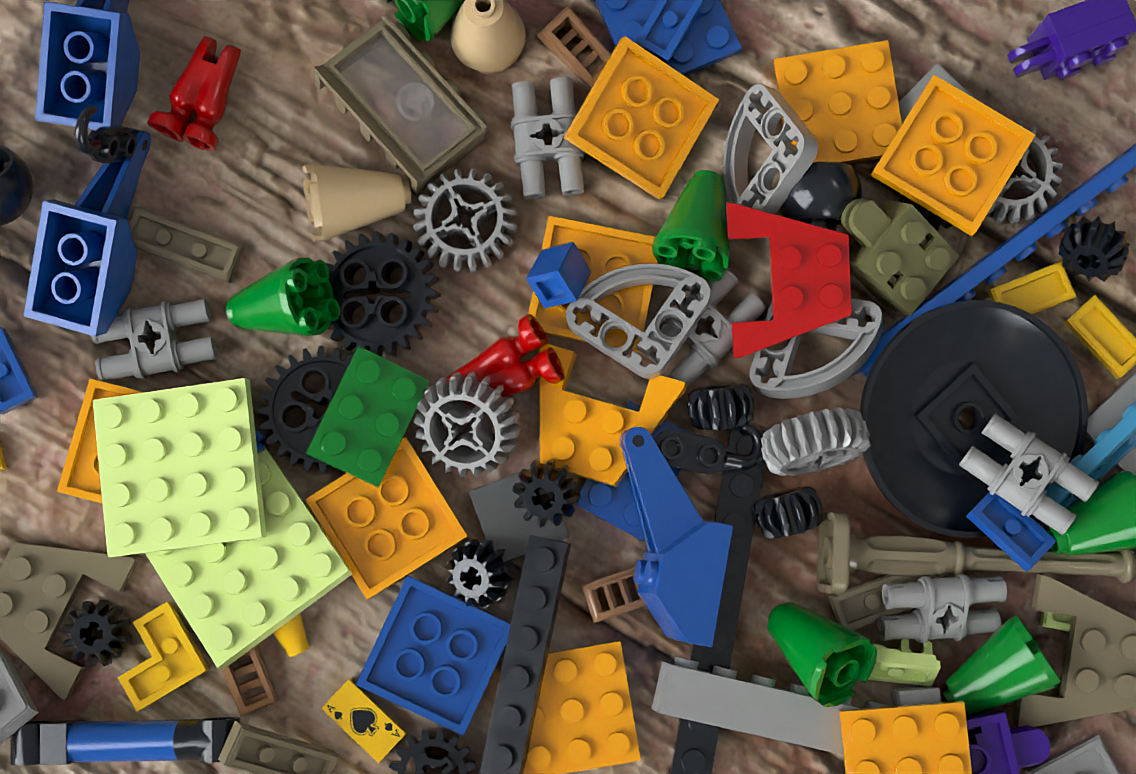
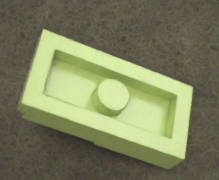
M902 639L898 649H888L883 645L873 644L877 650L876 664L868 680L932 686L941 666L940 661L936 660V655H933L932 643L930 641L922 644L921 653H913L909 649V639Z

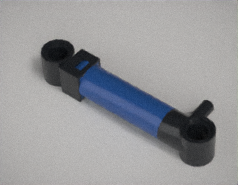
M240 717L133 721H28L10 736V764L20 766L38 764L68 765L75 762L199 761L216 763L220 762L218 758L234 722H240Z

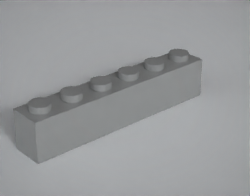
M676 656L674 664L662 661L652 709L660 714L843 755L839 710L864 708L851 705L852 697L838 706L824 707L811 697L805 686L790 683L789 690L775 687V679L752 674L751 681L736 678L738 671L715 665L712 673L698 670L699 662ZM866 700L865 708L887 707L888 705Z

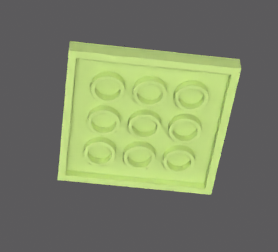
M241 378L93 400L108 557H121L266 537L250 379Z
M266 448L258 454L266 537L145 553L216 667L222 670L353 574L276 459Z

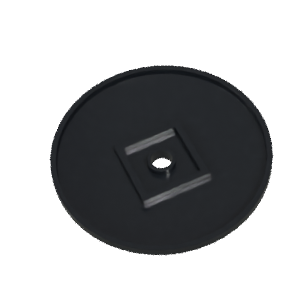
M983 300L960 301L936 307L913 319L900 329L885 345L875 360L864 385L859 410L863 421H866L869 431L870 447L863 452L864 460L872 479L884 497L900 513L920 526L937 533L964 538L987 536L966 516L989 492L987 489L989 485L960 467V462L972 446L1002 466L1005 463L1009 465L1013 460L1010 457L1011 452L982 434V431L995 413L1025 434L1028 431L1031 433L1035 432V437L1059 453L1063 454L1065 452L1068 454L1067 457L1070 458L1069 463L1076 456L1082 455L1088 426L1087 395L1083 378L1074 357L1062 339L1043 321L1022 309L1000 302ZM971 407L975 413L974 422L971 426L963 428L959 423V414L964 408ZM1036 462L1031 466L1029 465L1026 469H1022L1024 473L1021 477L1020 486L1032 478L1036 479L1033 476L1035 466L1037 465Z

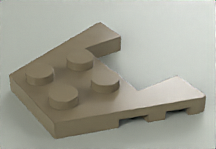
M13 542L0 567V638L60 698L64 700L70 699L86 666L51 650L50 646L85 576L121 592L124 591L139 559L131 556L108 557L106 553Z
M1037 573L1031 608L1036 611L1071 615V627L1059 695L1040 692L1018 699L1013 725L1016 727L1025 725L1037 727L1135 709L1136 620L1043 573Z

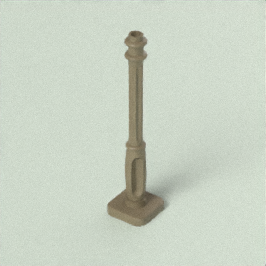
M822 513L824 521L818 526L817 587L819 592L846 593L849 585V574L855 573L856 569L877 574L899 576H929L947 573L957 575L963 571L972 570L1026 572L1002 549L964 546L960 541L951 543L911 536L856 538L855 534H850V518L846 513ZM1129 549L1113 553H1090L1069 556L1065 553L1056 555L1053 551H1047L1027 572L1103 575L1117 577L1121 583L1126 584L1132 578H1136V553Z

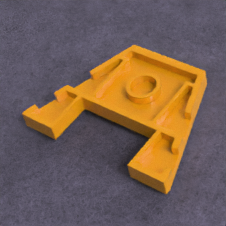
M550 344L541 347L540 352L549 347L556 351L562 364L565 378L557 384H550L540 377V463L546 466L549 459H554L555 469L561 470L564 465H568L570 468L568 473L617 487L628 472L620 446L622 433L629 428L642 427L652 436L657 427L661 426L667 418L669 410L677 399L681 398L686 391V383L661 375L649 379L640 411L637 412L565 391L577 354L574 351Z

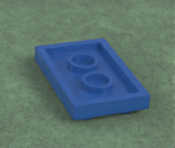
M629 400L626 408L638 412L641 406ZM664 420L662 425L658 426L654 431L652 437H656L659 433L667 430L689 432ZM671 467L677 477L681 469ZM626 473L617 487L587 479L579 493L581 495L580 500L575 505L643 541L645 536L629 473Z

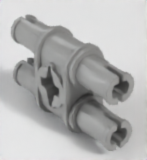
M558 77L550 80L553 113L543 116L537 113L534 83L522 81L512 84L515 117L511 120L510 128L514 131L516 155L513 158L516 165L520 166L523 195L526 200L546 197L543 164L548 161H555L559 164L563 195L569 196L584 193L581 160L584 159L586 152L563 138L578 113L575 108L573 84L570 77ZM545 132H551L552 134L551 145L544 144Z
M728 268L724 271L721 280L707 281L710 287V303L698 322L702 325L707 321L712 324L710 329L711 336L707 333H703L700 336L697 335L695 332L698 325L696 324L685 340L691 346L692 352L668 375L671 379L685 382L687 388L708 368H717L719 366L718 362L733 348L731 322L755 321L767 309L757 296L750 293L728 316L721 315L717 311L716 305L739 282L737 277ZM698 288L688 292L689 296L681 308V311L688 318L692 317V315L687 314V307L694 299L702 300L700 298V289ZM667 318L663 321L664 325L660 328L665 336L674 337L682 331L683 326L678 319ZM652 351L649 355H646L655 364L658 363L656 361V352Z
M207 299L173 305L172 302L162 301L161 305L136 310L133 307L127 308L123 315L116 316L106 334L99 336L91 335V338L96 344L128 338L131 348L129 353L96 359L95 365L99 380L107 381L132 375L136 378L146 379L147 375L172 370L175 373L181 372V369H184V365L217 359L218 352L214 337L209 336L179 342L176 336L178 327L211 321V311ZM153 332L161 336V339L155 341L154 348L147 344V341L153 339Z
M995 413L982 431V434L1011 452L1010 457L1013 460L1009 465L1005 463L1002 466L972 446L959 466L989 485L987 489L991 495L997 494L1022 511L1021 515L1029 517L1032 514L1063 535L1077 515L1045 495L1047 491L1044 488L1048 483L1056 482L1086 502L1097 488L1099 482L1069 463L1070 458L1067 457L1068 454L1065 452L1063 454L1059 453L1035 437V432L1031 433L1028 431L1025 434ZM1036 462L1037 465L1033 473L1036 479L1032 478L1020 486L1021 477L1024 473L1022 469H1026L1029 465L1031 466Z
M962 573L957 574L955 577L930 578L929 576H922L917 582L886 583L882 588V599L887 610L906 607L915 608V610L910 614L880 615L877 621L879 636H881L882 641L915 639L917 642L927 643L928 640L953 638L955 641H960L970 634L995 633L1001 627V619L997 609L991 607L989 609L972 610L969 607L972 603L1004 602L1007 597L1006 583L1003 581L1002 576L969 578Z

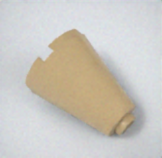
M465 0L453 20L450 40L454 53L463 65L480 73L491 74L502 72L515 64L525 45L526 30L519 13L505 0Z
M305 164L303 166V172L311 173V179L303 180L308 222L309 224L314 223L315 228L318 229V232L311 233L313 242H322L403 213L405 211V204H411L409 182L402 181L400 174L318 164Z

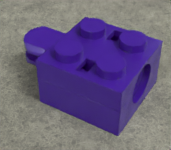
M1085 0L1048 14L1027 38L1028 44L1014 49L1007 54V57L1011 64L1026 60L1013 68L1017 78L1040 70L1044 80L1058 76L1059 80H1064L1081 72L1080 67L1093 63L1094 67H1099L1116 59L1115 53L1129 46L1128 41L1136 34V21L1127 0Z
M994 708L966 715L972 774H1020L1019 768L1038 765L1048 759L1050 741L1042 730L1029 725L1009 729L1006 712Z

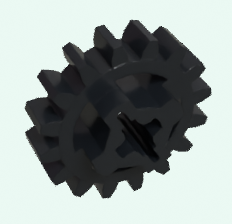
M423 729L421 734L422 740L418 741L411 734L406 738L410 748L406 749L399 746L395 750L402 759L401 761H392L389 768L398 771V774H407V765L412 756L416 764L415 774H424L427 771L426 764L435 768L437 766L441 767L445 763L448 764L445 765L440 774H450V771L457 765L459 767V774H467V771L476 767V761L465 760L464 757L470 751V747L466 746L459 749L456 746L459 740L458 735H454L448 741L444 739V729H439L436 737H431L429 730ZM426 747H440L449 753L444 756L432 754Z

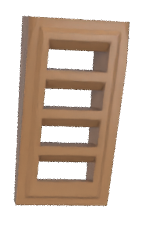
M569 6L563 9L536 35L590 89H592L611 56V53ZM566 25L570 30L559 40L554 34ZM577 35L581 41L569 51L565 45ZM588 46L592 52L579 62L575 57ZM597 57L604 61L591 74L586 70Z
M635 567L581 585L594 623L646 605L640 595V599L632 601L625 580L629 577H633L634 580ZM617 581L625 604L617 606L610 585ZM635 583L636 589L638 591V583ZM603 587L610 609L604 611L595 590Z
M259 644L237 659L240 660L251 656V662L233 668V665L230 664L222 670L240 716L276 703L279 700ZM257 671L259 676L239 684L237 678ZM263 685L264 692L246 699L244 698V692Z

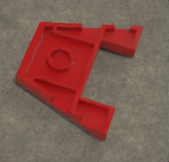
M726 203L728 239L768 237L771 265L773 319L731 322L733 358H741L852 315L849 235L742 205Z

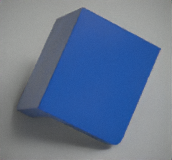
M570 242L542 250L528 273L526 280L543 307L549 308L577 301L591 274V270L575 243Z

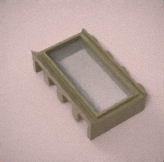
M384 15L381 21L325 64L314 67L315 85L320 90L327 86L335 95L337 108L343 114L350 111L360 122V132L368 142H371L373 139L378 142L386 151L385 159L393 170L400 167L411 179V192L416 196L427 187L429 182H434L440 177V174L445 173L485 141L487 122L483 114L475 106L469 107L464 102L456 84L449 78L444 80L435 70L436 65L432 58L425 51L421 50L419 52L413 46L406 29L399 23L393 24Z

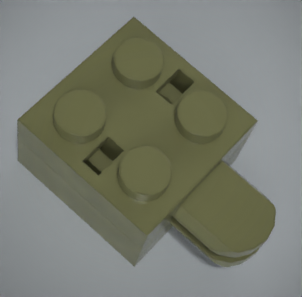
M858 198L850 202L842 213L841 223L855 238L849 245L850 272L888 310L911 316L959 258V255L912 204L887 200L880 207L875 201Z

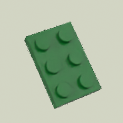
M358 346L305 454L378 488L430 380Z

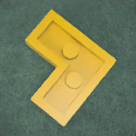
M171 601L162 604L133 622L152 657L117 678L135 710L139 712L210 670Z

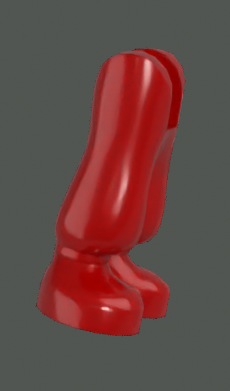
M203 36L185 70L170 92L171 111L153 112L150 114L147 124L159 133L176 141L183 142L185 140L195 148L215 151L218 145V137L213 132V128L223 117L229 88L241 50L228 44L223 49L217 64H213L217 42L215 39ZM196 112L195 121L188 125L191 116Z
M527 314L518 321V336H504L480 355L455 370L446 378L450 380L454 373L460 372L465 379L469 373L475 371L477 382L481 383L485 377L490 376L491 383L489 386L495 390L497 386L503 385L504 390L501 397L504 398L530 389L539 377H542L550 384H557L564 380L565 375L560 359L552 347L543 350L528 361H520L523 355L549 343V338L540 323L532 314ZM462 400L465 404H468V405H473V404H474V403H472V402H468V401Z

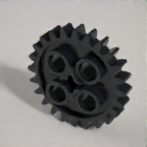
M375 231L372 242L365 235L359 234L358 246H355L348 240L344 241L347 252L342 254L333 250L332 253L337 262L335 265L326 263L330 272L329 281L332 286L333 296L340 306L339 318L336 321H331L328 330L335 329L330 338L336 342L344 340L342 348L350 352L356 346H360L381 357L384 348L389 355L397 356L398 344L402 348L410 350L411 345L408 338L412 336L422 341L424 338L419 331L420 326L430 328L433 326L426 318L427 313L439 312V309L430 304L431 299L441 297V293L430 288L431 285L439 281V277L434 274H426L434 266L433 263L429 260L421 261L425 252L418 247L411 251L413 243L406 238L399 243L398 236L390 233L385 241L384 236ZM397 267H403L404 274L402 279L396 284H391L390 275L392 271ZM360 268H365V279L359 285H354L353 277L355 272ZM380 289L389 294L410 291V296L407 298L378 296L376 301L365 296L345 298V295L351 292L371 295L378 294ZM401 305L403 308L402 317L399 321L391 323L389 318L390 311L395 306ZM359 306H364L365 316L363 320L354 324L352 319L353 312Z
M319 346L317 357L312 358L309 351L305 348L303 349L302 361L298 362L295 357L289 355L290 368L285 369L280 365L275 366L280 374L278 380L266 378L265 381L273 389L272 392H262L259 395L262 399L269 402V406L258 409L259 414L269 416V420L262 423L260 429L265 431L273 430L274 433L266 440L267 444L281 443L276 453L280 458L289 452L292 453L289 465L292 467L296 466L302 459L304 460V470L306 472L311 471L314 463L319 464L322 474H326L328 464L305 454L324 415L320 419H316L317 413L315 410L293 399L292 393L298 392L321 406L328 401L329 406L354 354L351 353L343 361L341 360L339 348H335L331 357H327L323 346ZM315 374L322 375L326 381L323 390L314 394L305 390V382L308 377ZM294 408H300L306 412V420L298 428H291L286 424V415Z

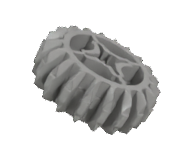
M1018 120L1016 122L1020 126L1024 127L1023 120ZM1032 126L1029 131L1036 135L1038 128L1037 126ZM1045 135L1041 139H1038L1036 136L1034 137L1011 174L1012 178L1008 179L985 218L993 211L995 223H1001L1006 215L1011 224L1019 222L1021 216L1028 221L1035 217V211L1041 213L1048 208L1046 201H1052L1056 198L1057 192L1052 187H1058L1062 183V178L1054 173L1062 169L1063 163L1052 161L1051 159L1058 154L1059 148H1051L1049 150L1046 148L1045 144L1049 142L1050 135ZM1027 156L1032 160L1036 173L1028 167ZM1008 189H1015L1019 192L1025 190L1031 194L1029 197L1019 200L1002 197L1003 193Z
M455 169V180L449 181L448 176L442 173L440 174V180L443 184L441 187H438L433 182L427 184L430 193L433 194L431 197L425 194L419 195V202L427 208L414 209V216L424 221L417 222L413 225L416 233H426L418 239L420 247L432 245L426 253L429 259H434L442 253L439 259L440 267L446 268L451 259H453L455 272L460 273L463 262H468L470 272L473 273L477 271L475 261L482 259L483 265L489 268L491 267L489 254L492 253L498 259L504 257L503 251L498 247L499 244L505 247L512 246V239L504 233L517 232V225L507 221L517 217V210L515 208H506L513 202L511 194L499 196L504 190L502 182L495 183L492 187H489L492 181L491 174L486 173L480 181H477L476 169H470L468 179H463L461 169ZM460 193H474L484 197L489 202L486 204L483 202L468 204L463 201ZM448 199L452 212L447 219L441 221L442 226L435 229L434 222L437 211ZM457 206L461 208L463 214L467 213L468 217L473 215L471 227L474 235H471L468 227L464 228L463 224L460 227L457 226L460 223V214ZM497 212L495 230L490 238L483 243L479 228L484 222L489 220V215ZM457 236L463 237L469 241L473 248H453L445 244L441 239L448 237L450 240Z
M475 371L469 373L465 379L460 372L454 373L450 380L442 377L436 382V386H430L425 391V398L418 402L417 409L420 412L415 416L414 423L421 427L416 431L415 438L426 440L422 446V452L432 451L435 454L432 458V464L440 460L446 463L445 473L451 471L453 467L458 468L460 477L466 476L469 470L472 471L475 477L482 475L484 470L491 473L497 469L499 464L506 463L510 457V452H513L517 447L518 440L515 438L519 436L521 426L515 423L520 417V412L509 410L514 403V397L503 399L501 397L504 390L503 385L497 386L495 390L489 386L491 383L490 376L485 377L481 383L477 382ZM462 400L472 402L474 404L468 405L465 404ZM486 413L492 420L495 429V434L492 433L493 428L488 424L486 420ZM473 417H476L470 427L467 426L462 432L459 431L466 422L468 423ZM442 422L448 427L449 435L445 431Z
M838 407L833 410L811 411L805 415H797L795 418L786 419L781 424H775L771 429H768L761 438L763 447L761 451L771 473L781 476L806 475L812 472L819 473L822 470L832 469L838 465H845L846 462L856 460L858 456H862L863 452L870 447L869 431L866 421H863L861 412L853 409Z

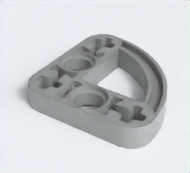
M756 84L748 90L741 101L726 140L723 160V181L728 203L742 205L775 215L787 199L791 189L799 182L815 160L818 142L780 92L774 88ZM764 107L769 109L767 112L763 111ZM782 117H784L783 128L781 132L777 135V123ZM755 129H757L773 151L750 184H748V156ZM794 140V141H797L798 143H797V145H795V144H792L791 142ZM779 171V183L775 189H772L773 177Z
M664 264L630 265L602 275L582 290L578 300L569 304L566 310V321L570 331L637 375L646 379H653L665 371L708 308L710 303V287L703 278L678 267ZM653 284L674 288L645 332L640 331L598 304L607 296L632 286ZM695 288L700 289V298L702 300L694 299L687 307V314L692 315V317L688 318L681 311L686 302V293L684 291L692 292ZM676 304L679 309L673 308L672 306ZM588 309L591 311L590 316L593 322L601 326L603 319L608 321L601 326L598 336L594 337L593 335L596 333L595 327L585 321L580 326L577 325L578 321L575 313L584 314ZM665 319H678L682 323V331L674 337L665 336L660 330V325ZM610 330H623L627 333V342L619 348L610 347L605 341V337ZM636 339L640 341L637 344V349L642 353L649 355L652 351L656 352L657 365L650 363L646 368L643 367L642 357L632 351L630 358L626 357L632 350Z
M851 298L852 315H850L851 318L847 317L846 325H844L846 322L845 317L808 331L854 340L849 348L839 357L816 370L790 376L802 334L790 338L788 346L784 349L774 350L767 347L756 351L749 375L755 391L762 396L770 398H800L826 391L845 381L868 360L882 336L884 319L880 307L870 301ZM772 301L766 320L773 319ZM865 315H870L872 322H867L865 327H860L859 321H863ZM770 359L774 361L773 371L776 378H770L768 383H763L761 376L769 374L771 367Z

